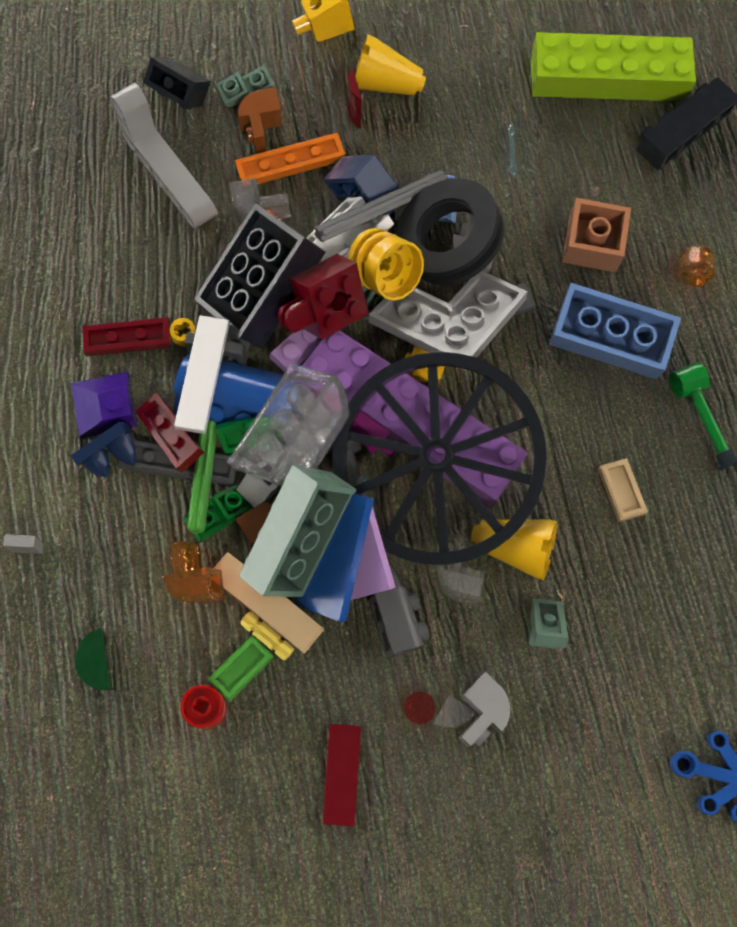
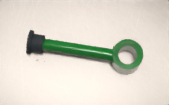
M696 362L670 372L669 384L675 396L680 399L691 397L718 453L716 458L720 464V467H718L719 471L736 465L737 457L733 449L729 450L701 392L710 386V379L706 368L700 362Z

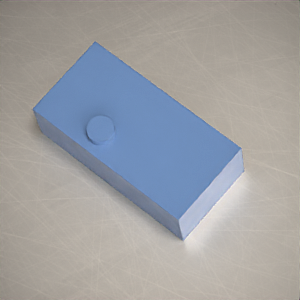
M570 283L565 293L549 345L657 379L666 370L681 317Z

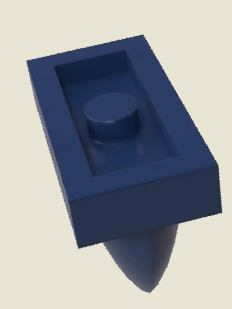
M118 422L70 456L76 465H84L91 473L107 477L110 468L107 450L121 462L132 466L136 464V449L130 435L134 431L128 422Z

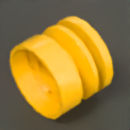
M380 228L367 229L358 235L347 255V259L357 263L362 286L385 299L395 301L405 298L413 292L423 274L424 259L421 250L414 243Z

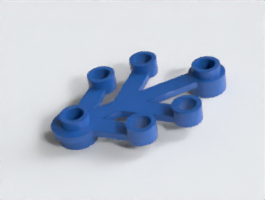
M722 731L711 732L707 736V744L712 750L719 752L729 769L698 762L696 756L688 751L676 752L670 759V768L678 777L690 778L694 775H699L729 783L714 794L703 795L698 799L697 807L705 815L717 814L722 805L737 796V755L729 745L728 736ZM716 735L722 739L720 747L714 744V737ZM681 758L687 764L684 771L680 770L677 765L678 760ZM706 799H710L713 803L711 811H707L704 807ZM737 803L732 804L728 811L730 819L737 823Z

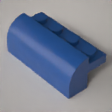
M190 354L182 361L174 384L173 392L176 393L173 411L176 415ZM222 360L209 420L215 421L216 424L245 418L273 417L281 442L285 443L288 438L292 413L298 404L302 379Z

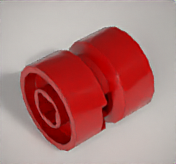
M197 685L189 689L182 697L180 705L181 715L184 720L191 726L203 730L214 729L219 726L225 719L228 710L227 702L223 695L207 685Z

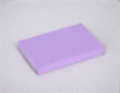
M373 507L351 600L396 588Z

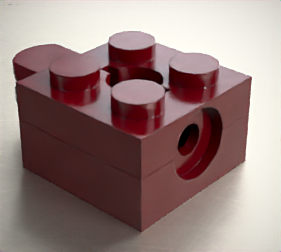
M335 254L290 277L295 300L280 307L278 320L283 327L294 333L304 329L318 338L324 339L368 315L357 263L339 254Z

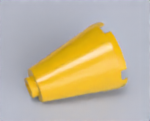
M368 34L356 66L355 77L359 90L415 96L417 91L422 92L426 81V76L422 75L423 69L376 37Z
M482 519L480 524L474 525L471 541L475 542L476 545L494 535L495 532ZM511 519L496 520L504 527ZM527 519L508 541L488 553V555L536 579L544 580L551 561L549 559L551 551L554 549L558 526L557 521L551 519Z

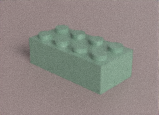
M292 465L276 500L271 506L265 523L258 533L250 554L245 560L239 577L262 596L303 597L352 495L355 494L357 489L332 472Z

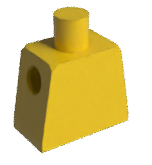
M301 0L304 15L292 20L293 27L298 36L311 30L315 40L318 42L355 30L348 0Z

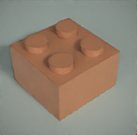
M576 198L569 215L562 263L616 273L625 256L631 208Z

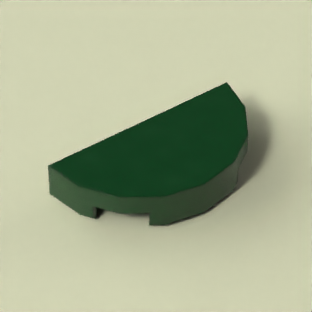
M103 628L90 632L80 641L75 652V668L78 676L86 685L100 691L113 690Z

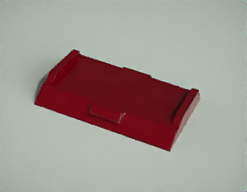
M352 68L349 75H347L349 91L347 109L351 122L361 129L362 99Z

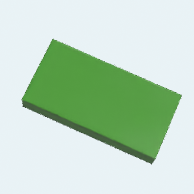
M252 634L208 680L231 702L275 657Z

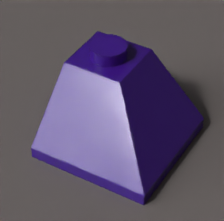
M128 372L71 383L80 438L102 434L118 422H128L131 428L138 426Z

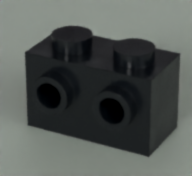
M151 57L143 83L154 89L157 94L168 97L175 101L178 106L190 110L192 107L203 106L211 81L170 57Z

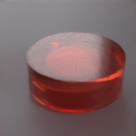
M425 692L412 693L404 703L405 716L414 724L427 723L435 714V702Z

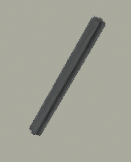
M442 170L431 173L317 225L314 234L320 242H325L410 202L423 189L436 182L448 179V176Z

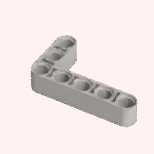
M134 82L110 96L126 142L191 227L196 229L217 216L218 212L212 200L155 129L148 101L141 88Z

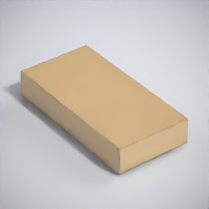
M627 458L598 467V472L618 523L648 513Z

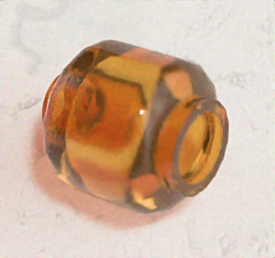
M695 245L685 249L680 254L678 264L679 276L682 282L692 287H702L714 279L717 270L716 256L709 247Z

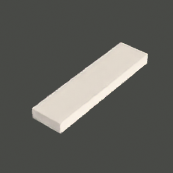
M199 315L174 424L177 430L206 434L229 330V320Z

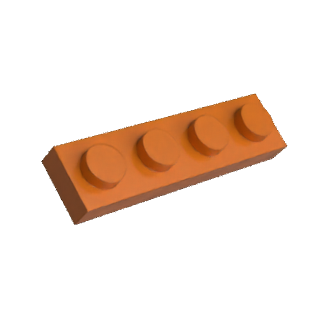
M337 132L236 159L235 166L242 187L247 188L338 163L342 157H346Z

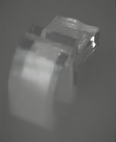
M256 178L229 182L234 212L241 224L255 203L266 211L270 210L279 220L290 217L287 193L260 197Z
M455 535L453 542L449 543V552L464 549L468 537ZM462 563L435 565L434 578L440 592L454 602L476 607L479 603L485 572L461 567Z

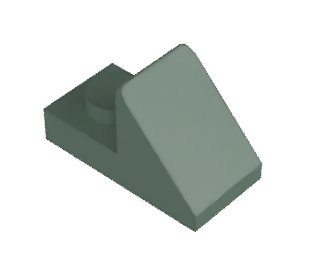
M532 598L529 645L552 649L567 647L568 632L563 602Z

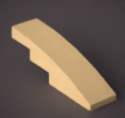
M227 552L210 571L208 576L274 631L305 654L324 631V628L286 597L262 596L239 577L244 564Z

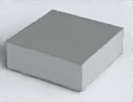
M7 534V536L4 535L3 546L12 553L43 554L44 543L36 536Z

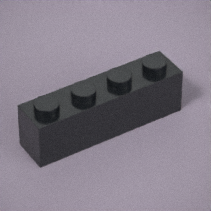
M718 77L709 84L703 83L691 98L685 97L673 112L667 111L655 126L649 125L639 136L641 140L636 150L659 171L728 117L737 104V94Z

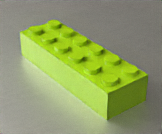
M536 32L531 51L532 96L682 101L685 97H689L696 83L692 37Z

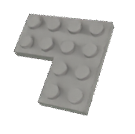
M481 271L472 277L449 303L418 288H415L412 293L403 299L393 301L384 298L369 314V323L428 353L450 352L477 358L527 300V291Z

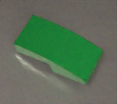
M237 484L211 497L210 502H208L205 531L203 533H192L198 543L234 523L236 518L253 508L236 490ZM189 513L185 514L183 518L186 525L188 524Z

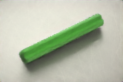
M208 420L206 434L199 433L198 445L204 451V454L195 463L187 528L191 533H203L206 526L217 438V424L213 420Z

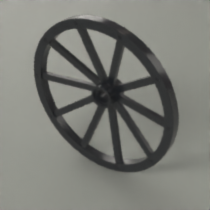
M430 352L417 354L394 362L377 372L359 388L348 403L339 421L334 438L333 473L348 484L346 466L348 441L419 456V458L354 486L357 489L355 494L360 495L424 467L384 534L380 532L385 551L416 563L429 565L458 564L474 560L497 549L508 541L529 518L541 494L547 464L545 436L541 421L527 395L508 375L495 366L475 357L459 353ZM437 367L461 368L482 375L483 379L443 438H441ZM421 368H428L431 439L423 433L384 387V385L398 376ZM492 382L502 388L512 398L524 416L522 419L451 445ZM378 392L421 443L422 447L351 432L364 405ZM529 427L534 450L533 474H524L456 456L455 454ZM437 448L443 449L445 451V458L442 462L435 464L429 461V454L432 450ZM452 465L530 485L519 509L504 527L501 526ZM444 472L493 529L494 535L471 547L449 552ZM432 473L434 477L439 552L415 550L392 540Z

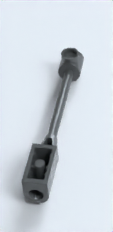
M339 421L331 423L325 428V431L320 432V442L325 454H333L334 438ZM348 441L346 466L351 485L354 487L363 483L354 455L361 450V443ZM366 492L360 494L362 496L368 497ZM390 560L388 562L396 588L375 593L368 600L386 659L425 647L423 640L429 639L426 623L424 621L417 623L414 613L420 607L418 597L415 592H407V588L403 586Z

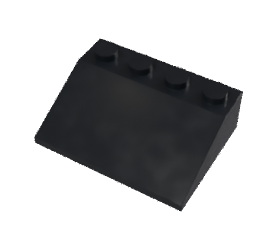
M255 203L194 300L214 317L229 320V329L239 338L263 349L280 323L278 320L280 307L295 300L289 278L318 264L326 251Z

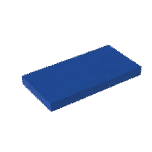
M358 494L352 495L303 597H296L295 605L336 621L346 622L373 506V498Z

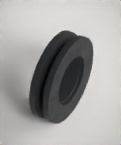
M446 179L426 187L413 197L404 208L398 220L396 235L414 243L421 250L424 259L421 280L435 285H452L476 276L492 262L503 241L504 219L492 195L484 186L469 179ZM462 211L474 216V226L470 235L458 247L447 252H432L426 249L427 234L432 225L441 217L452 212Z

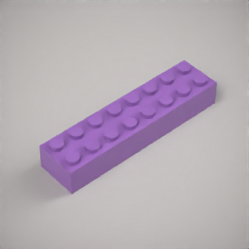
M339 330L320 342L299 369L300 379H302L301 384L319 396L323 397L316 388L333 390L350 402L355 393L368 379L391 363ZM406 373L384 385L423 433L431 439L429 388ZM376 392L364 405L362 411L392 431L387 440L422 447L421 443ZM439 395L441 438H443L462 409ZM470 415L451 445L492 429ZM502 436L455 455L518 471L528 452ZM440 448L432 450L429 454V461L435 464L442 462L445 458V451ZM410 455L415 459L419 458V456ZM452 465L481 502L490 509L493 508L511 481ZM444 472L443 478L454 484L452 480Z

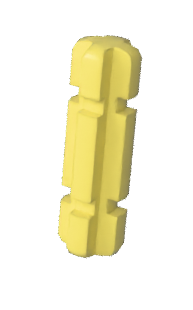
M249 611L242 618L241 625L249 632L252 631V634L271 651L274 649L275 654L285 661L293 653V646L286 640L282 641V637L264 621L260 622L259 617L253 612Z

